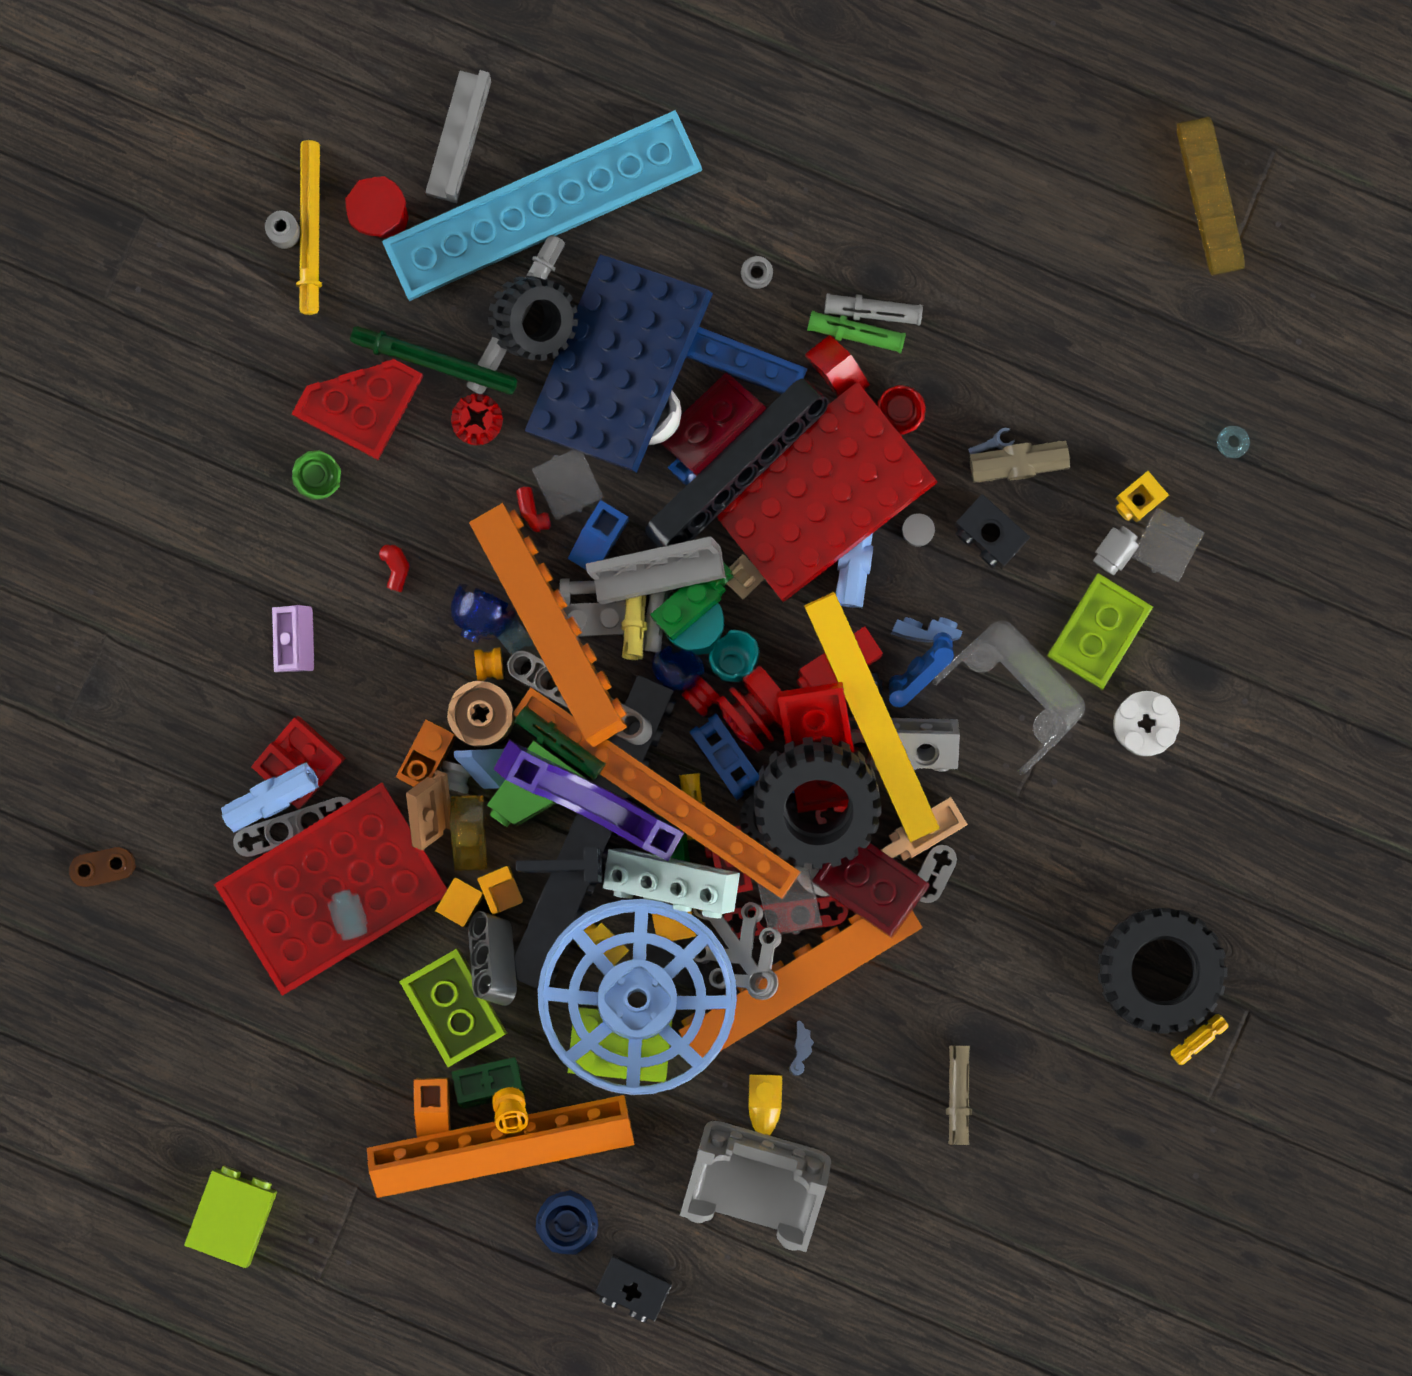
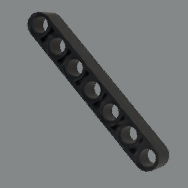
M799 379L794 382L651 519L645 530L646 536L659 548L692 541L824 414L828 407V399L806 379Z

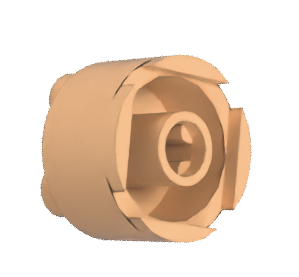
M486 681L469 682L461 686L452 696L448 707V723L453 733L464 743L477 748L492 747L502 742L511 732L515 716L512 714L514 706L509 696L497 685ZM477 707H481L483 710L489 709L490 712L486 715L487 721L483 723L479 719L474 721L473 717L477 715L475 710Z

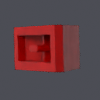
M830 335L805 354V357L837 397L857 382L864 390L870 386L853 356Z

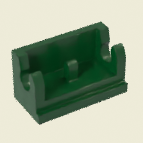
M516 1057L451 1072L457 1102L462 1110L492 1103L494 1094L506 1087L518 1088L526 1095Z

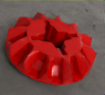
M473 393L461 398L453 408L451 424L455 434L463 442L470 445H483L492 441L499 434L503 424V416L499 405L487 395ZM469 408L477 414L488 410L482 418L485 430L477 424L469 425L465 428L471 420Z

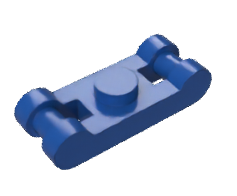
M941 632L936 634L933 638V646L922 657L914 658L903 675H894L890 678L888 683L889 701L893 706H905L951 663L954 657L953 641L948 633Z
M715 713L707 718L709 722L700 728L694 727L689 733L737 801L744 796V791L752 786L755 787V782L759 780V775ZM717 732L722 740L711 747L706 739ZM741 767L746 775L735 781L731 773Z

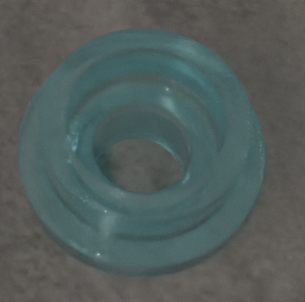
M1238 426L1226 427L1219 433L1217 438L1218 450L1227 458L1241 457L1247 452L1250 445L1247 432ZM1229 437H1237L1239 439V446L1231 447L1228 443Z

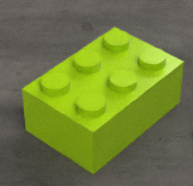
M459 948L399 981L447 1067L454 1065L508 1034L491 1003L474 995L471 968Z
M578 1007L581 1020L588 1033L592 1032L603 1022L598 1008ZM573 1024L570 1048L581 1040ZM612 1032L599 1043L600 1046L612 1053L628 1057L629 1039ZM659 1034L643 1039L641 1058L658 1055L668 1050L670 1045ZM591 1050L576 1061L583 1069L595 1076L627 1079V1067L610 1063L594 1054ZM668 1061L659 1065L640 1068V1080L665 1082ZM568 1068L567 1073L575 1074L571 1069Z

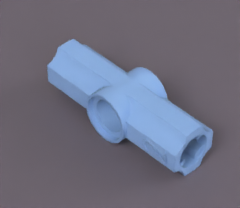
M872 534L838 560L837 570L840 571L836 596L843 607L863 608L867 574H870L873 546H871Z
M303 763L277 778L275 776L257 784L250 789L248 794L226 804L221 808L222 818L233 833L263 817L266 819L288 808L291 802L319 788L318 778L314 770L307 763Z

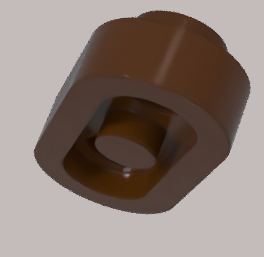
M120 847L79 855L72 860L69 866V875L71 880L81 887H91L123 880L133 873L135 858L129 850ZM116 857L122 860V867L118 870L112 867V860ZM84 864L90 867V874L86 877L80 874V868Z

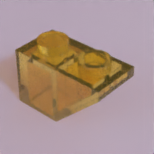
M484 795L451 796L450 829L455 871L487 869Z

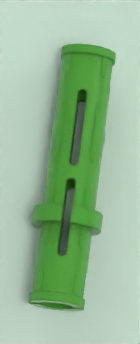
M813 310L807 331L834 336L837 341H841L843 338L898 353L902 352L906 333L847 320V316L840 315V318L817 313Z

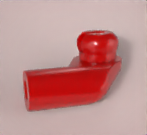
M519 488L517 490L520 514L532 531L541 533V530L550 529L549 514L547 512L537 514L532 488Z

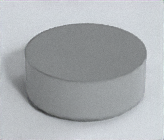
M920 513L909 516L902 526L904 540L915 547L928 544L935 532L933 521L928 516Z

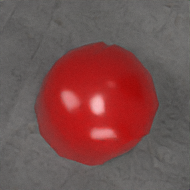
M895 385L885 390L878 400V408L900 435L918 429L925 418L926 405L924 399L914 388L905 385Z

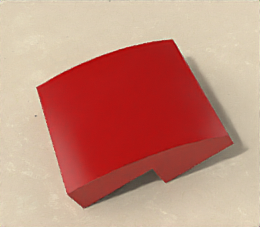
M296 716L277 739L268 745L251 768L267 780L275 776L277 778L295 767L307 763L314 770L318 778L319 788L291 802L299 810L323 786L346 758L300 716Z

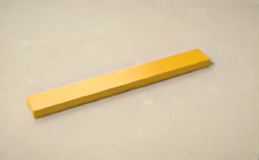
M832 592L804 605L837 681L843 682L845 699L909 841L912 842L940 829L836 594Z

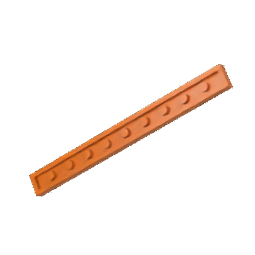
M530 687L512 713L517 717L521 710L528 706L529 709L547 722L553 721L556 723L558 730L581 745V747L600 761L606 763L600 775L779 898H784L801 873L606 739L593 747L584 738L571 714Z

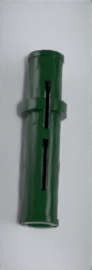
M525 706L516 717L514 723L535 736L537 743L541 746L545 744L591 777L592 780H595L604 769L606 763L600 761L581 747V745L558 730L556 723L553 721L547 722L529 709L528 706Z

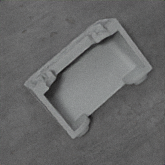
M710 1121L705 1125L680 1216L686 1217L695 1223H703L711 1220L714 1212L777 1229V1239L784 1248L807 1252L827 1188L831 1158L818 1149L728 1123Z

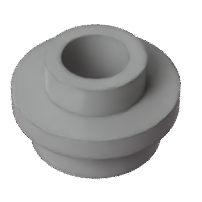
M753 256L743 263L741 277L747 286L760 289L767 286L772 280L773 268L766 258ZM760 268L763 271L762 277H752V269Z

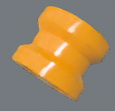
M501 647L493 648L490 652H484L482 649L474 651L477 681H485L489 677H494L497 680L504 679Z

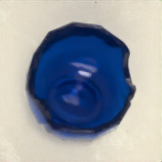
M671 646L658 651L652 658V670L655 677L665 687L675 691H685L692 688L704 674L705 666L703 662L692 651L682 650L674 653L671 651Z

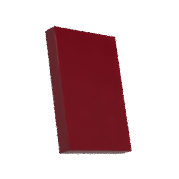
M726 372L681 415L680 423L675 433L660 444L697 476L766 410V407Z
M871 843L866 848L859 846L857 848L858 856L852 860H849L847 856L842 858L841 865L832 867L831 862L824 863L822 869L812 879V884L891 939L930 886L928 882Z

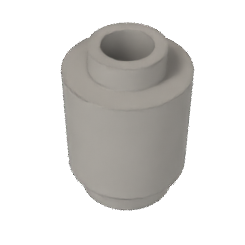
M276 211L267 218L265 231L275 246L287 249L293 247L299 241L300 226L292 214L286 211ZM287 225L284 231H277L280 226Z
M1121 526L1119 530L1113 527L1095 551L1097 555L1093 562L1114 576L1118 570L1122 571L1138 549L1139 545L1135 542L1138 536L1124 526Z

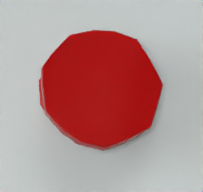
M380 176L359 180L345 198L349 224L358 232L369 236L390 238L405 231L409 219L406 200L399 186L389 178Z

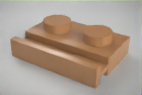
M439 770L434 772L435 776L433 778L427 777L406 792L412 846L420 850H424L444 835V829L453 828L448 776Z

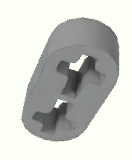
M937 845L927 854L917 875L926 882L931 875L935 876L932 887L936 889V893L934 895L928 894L926 898L922 896L919 900L920 902H934L942 894L957 862L956 853L951 847ZM944 850L948 852L947 859L951 861L950 865H943L939 872L936 873L933 870L937 861L933 858V855L935 853L941 854Z

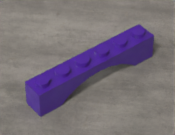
M511 740L508 741L493 768L505 780L579 813L666 861H669L684 834L683 831L666 819Z

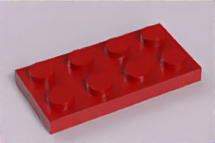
M843 682L777 692L786 744L794 741L795 745L803 744L802 738L811 736L813 742H821L823 736L832 738V743L837 746L840 741L849 744L851 752H854ZM808 781L794 789L798 813L848 805L846 791L830 781Z

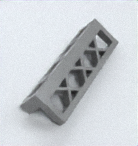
M480 70L479 74L475 75L459 71L425 191L427 196L457 204L491 85L489 72Z
M711 536L586 564L587 573L595 581L597 602L601 605L726 578L721 547Z

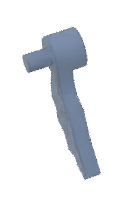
M800 1020L796 1022L794 1048L797 1054L796 1058L789 1065V1072L793 1076L803 1073L805 1067L802 1061L812 1053L811 1046L814 1043L810 1038L811 1030L805 1029L804 1024Z

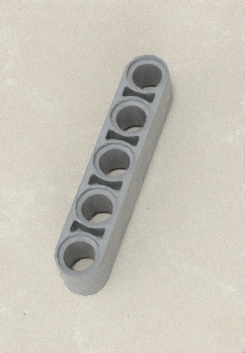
M517 651L512 654L507 663L511 676L568 708L557 686L552 690L547 689L548 681L552 676L542 659L526 651ZM531 661L530 671L525 675H521L522 665ZM622 704L627 713L626 716L622 717L627 728L615 735L634 745L646 743L652 735L650 721L635 710ZM634 721H639L640 728L638 732L629 735V725Z

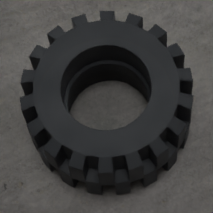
M519 276L513 278L514 283L506 282L503 284L504 291H497L494 298L497 299L496 304L490 303L489 310L493 311V317H488V322L495 327L491 330V334L494 338L499 339L497 344L501 348L507 349V352L530 360L543 361L547 360V356L552 358L558 356L557 349L565 350L569 346L566 343L567 339H573L575 333L572 332V327L578 326V319L573 318V313L577 312V307L569 303L573 300L570 293L563 292L565 288L560 284L554 283V281L534 276H526V278ZM538 300L544 310V320L536 333L527 336L522 326V317L528 305Z

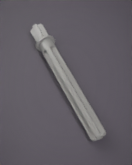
M554 235L547 237L537 257H532L534 262L526 276L547 279L551 271L554 272L556 269L554 264L562 252L565 242ZM534 302L525 309L522 323ZM492 337L477 365L494 371L497 370L507 352V349L501 348L497 344L499 339ZM470 381L467 383V387L477 394L482 395L487 388Z

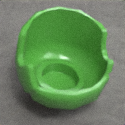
M320 450L309 451L295 461L292 470V481L301 495L311 500L325 499L334 494L340 487L341 468L331 455Z

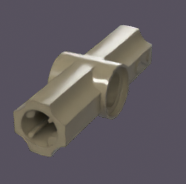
M1066 441L1039 445L1021 443L1006 446L1003 450L969 455L973 483L1004 478L1008 480H1021L1035 477L1038 473L1070 469V457Z

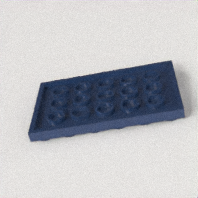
M600 254L577 307V312L573 316V318L578 319V326L572 327V332L575 333L573 339H567L566 343L569 346L565 350L559 349V355L555 358L525 431L530 435L637 473L713 293L708 289Z

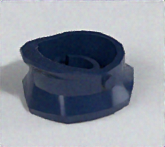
M572 1190L560 1192L549 1196L540 1207L536 1217V1231L551 1252L578 1254L597 1237V1213L592 1202L581 1194Z

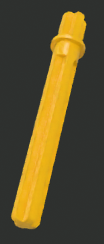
M313 140L302 141L300 148V281L296 282V286L300 288L299 311L305 315L318 313L319 288L322 287V282L319 281L320 144Z

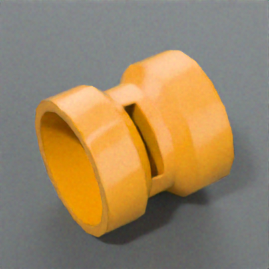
M506 1087L497 1091L492 1097L497 1129L506 1134H515L525 1129L528 1125V1114L525 1109L526 1102L523 1092L514 1087Z

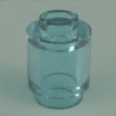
M350 889L331 895L333 901L327 903L336 932L341 934L342 940L352 939L367 933L366 924H368L359 894H351Z

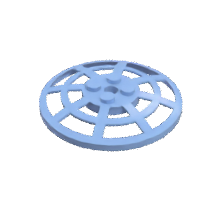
M629 899L607 903L586 912L572 922L559 935L549 950L540 973L538 986V1008L543 1031L552 1049L561 1061L577 1076L592 1085L611 1092L629 1095L654 1094L670 1090L688 1082L702 1072L719 1054L728 1039L734 1022L737 1002L736 980L731 962L722 944L713 932L688 912L675 910L673 905L661 901L647 899ZM635 912L634 932L612 936L597 945L584 932V929L606 917ZM648 913L676 920L690 928L698 936L683 950L679 945L667 938L647 933ZM574 940L586 955L576 967L569 989L549 987L551 975L558 958L565 947ZM633 943V960L614 966L603 954L617 946ZM647 944L663 948L673 954L675 958L665 968L646 961ZM706 946L713 952L721 968L726 986V995L706 996L703 976L693 960ZM594 963L604 974L598 992L579 991L584 974L589 966ZM684 967H686L693 980L696 996H677L672 979ZM633 992H641L646 996L647 1002L640 1008L632 1007L628 1003L629 995ZM548 1001L568 1003L571 1022L581 1039L568 1051L560 1044L553 1029ZM578 1004L598 1006L603 1022L590 1033L587 1032L581 1020ZM725 1009L724 1021L719 1035L711 1049L702 1058L689 1044L694 1040L701 1028L705 1017V1010ZM695 1010L691 1026L681 1038L669 1025L675 1011ZM612 1032L629 1039L628 1057L612 1053L600 1046L599 1043ZM659 1034L671 1046L670 1049L658 1055L641 1058L643 1039ZM591 1050L594 1054L610 1063L627 1067L626 1085L615 1084L598 1078L583 1069L576 1061ZM678 1054L692 1066L684 1074L669 1081L640 1086V1068L662 1064Z

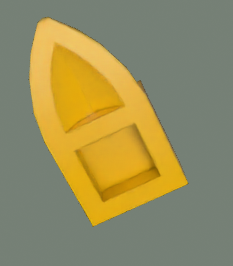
M749 1074L748 1107L753 1128L756 1132L770 1136L780 1117L782 1075Z

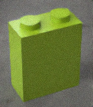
M222 1166L221 1170L216 1168L210 1174L184 1246L247 1268L253 1259L277 1191L271 1189L272 1183L253 1177L252 1181L240 1177V1171L228 1166Z

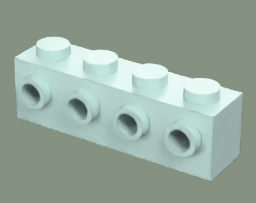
M616 848L608 850L603 888L613 890L616 897L632 899L633 895L647 900L672 903L675 910L691 912L692 908L702 910L703 916L721 918L722 914L734 912L740 873L673 858L666 861L654 854L627 848Z

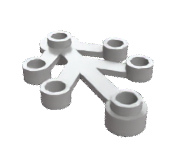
M748 902L742 907L743 923L740 939L723 916L721 918L706 917L702 915V910L693 908V912L697 917L711 922L729 949L724 950L730 962L740 964L747 973V975L734 974L736 987L747 988L748 993L758 1000L771 998L776 993L779 984L777 975L771 969L774 949L781 943V934L770 927L760 932L759 940L762 948L757 965L751 955L756 923L763 917L762 907L753 902ZM755 907L756 915L753 918H749L748 911ZM773 932L775 936L774 941L768 944L766 937L769 933ZM708 946L705 947L706 955L704 958L700 959L698 955L694 958L695 961L702 964L717 961ZM721 968L712 970L709 975L710 984L718 989H725L724 981L721 984L716 982L717 975L722 973ZM766 978L768 982L767 987L761 990L759 982Z

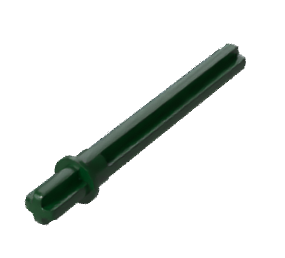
M355 326L350 336L352 343L373 350L374 355L377 356L381 353L510 395L514 393L517 386V379L513 376L387 335L384 330L377 333Z

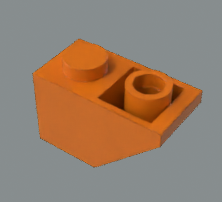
M425 719L396 778L413 787L427 777L433 778L435 776L434 772L440 770L457 736Z
M449 1077L414 1079V1116L417 1137L451 1131Z

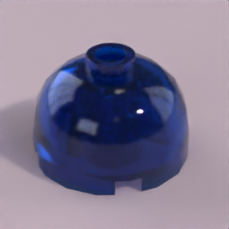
M459 583L451 602V616L454 623L463 629L460 635L478 643L480 638L492 640L507 632L517 614L516 609L512 608L508 611L506 610L507 602L475 588L473 593L465 591L468 585Z

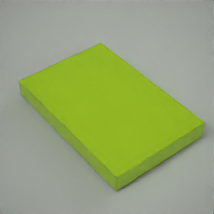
M1097 573L1047 657L1103 690L1153 606Z

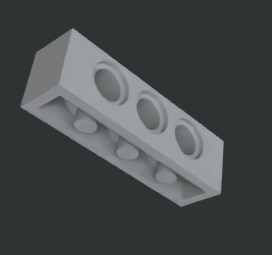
M849 717L853 745L859 742L865 743L854 717ZM891 718L914 770L926 768L943 772L949 769H958L960 742L958 719ZM922 744L932 745V747L928 749L919 748V746ZM854 746V751L858 750L865 757V763L870 764L873 770H877L867 746L862 748Z

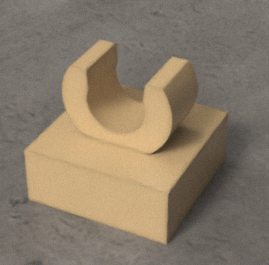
M742 554L729 567L734 578L726 584L744 600L764 580V577L754 564Z

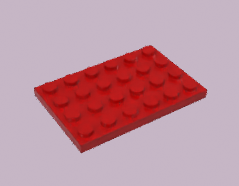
M857 382L828 404L824 414L731 502L717 518L782 602H785L938 482Z
M383 782L214 884L282 996L443 898L448 889L425 850L412 846L410 826Z

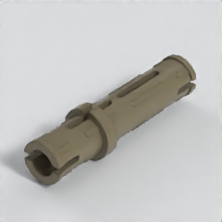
M949 1046V1108H946V1115H949L948 1144L969 1145V1115H972V1108H969L970 1046Z

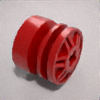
M761 666L756 667L742 678L749 691L745 696L734 687L728 689L736 703L731 705L723 695L716 699L723 718L742 742L752 747L757 753L764 749L756 737L758 734L761 733L772 743L775 740L769 726L774 723L783 731L777 692H780L781 689Z

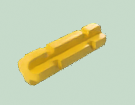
M1215 1014L1207 1021L1208 1024L1206 1026L1203 1024L1187 1037L1183 1045L1179 1044L1171 1050V1056L1179 1065H1184L1192 1058V1054L1196 1055L1215 1039L1216 1034L1220 1035L1228 1029V1023L1221 1015Z

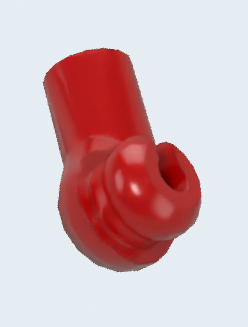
M384 545L380 549L379 557L387 563L391 570L386 588L402 593L410 568L409 562L401 548L396 545Z

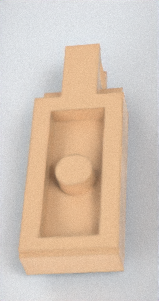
M952 797L931 808L940 829L910 842L903 826H901L889 835L892 843L881 849V851L891 858L900 854L904 861L915 857L968 824Z

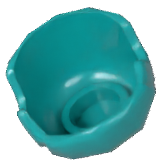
M730 630L724 637L714 642L709 655V662L713 672L722 680L741 682L743 681L742 678L757 667L760 650L757 641L749 633Z

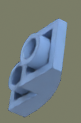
M905 617L904 621L897 619L891 634L913 641L933 642L934 636L938 633H948L952 637V641H955L961 637L963 631L956 629L958 625L956 622L940 617L938 621L932 619L927 631L921 629L923 626L921 622Z

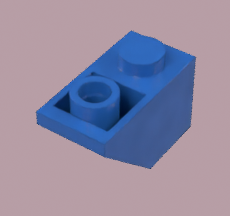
M600 500L583 527L568 560L586 571L587 563L605 560L629 522L628 516Z

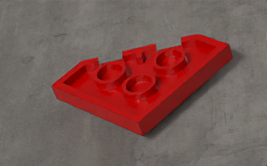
M392 359L382 362L380 365L359 369L328 381L307 385L292 412V416L379 460L420 384L423 374Z

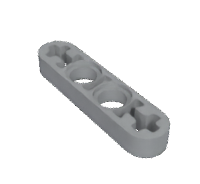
M335 797L245 827L234 836V848L236 852L246 857L268 852L304 830L301 821L306 813L313 812L321 820L325 817L320 810L321 807L326 806V813L337 809V803L341 802L344 806L351 802V800L345 797ZM279 822L287 825L289 830L288 837L283 841H276L271 836L272 826ZM264 827L265 838L270 846L264 847V841L253 844L254 850L250 852L247 847L241 848L240 842L244 840V834L248 833L250 837L260 836L262 834L258 829Z

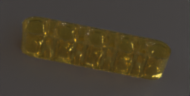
M1209 116L1177 123L1178 141L1210 274L1213 276L1244 269V254L1212 120Z

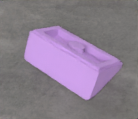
M302 605L273 607L274 672L313 671L312 607Z

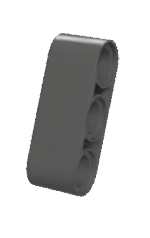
M482 911L476 912L468 925L473 993L477 998L507 1006L513 1001L517 992L512 926L506 919Z

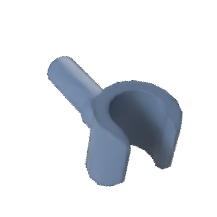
M1002 428L995 433L992 439L968 450L970 454L981 453L993 448L1003 450L1004 447L1012 445L1015 440L1003 443L1000 440V434H1005L1010 429Z

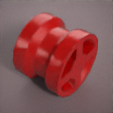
M700 676L695 680V686L691 690H685L681 694L702 717L708 713V708L712 704H718L716 699L720 697Z

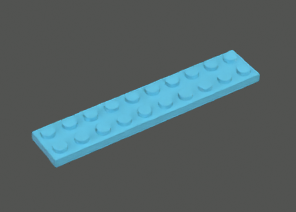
M676 110L387 238L382 243L408 300L411 301L545 241L549 236H557L702 171V167Z

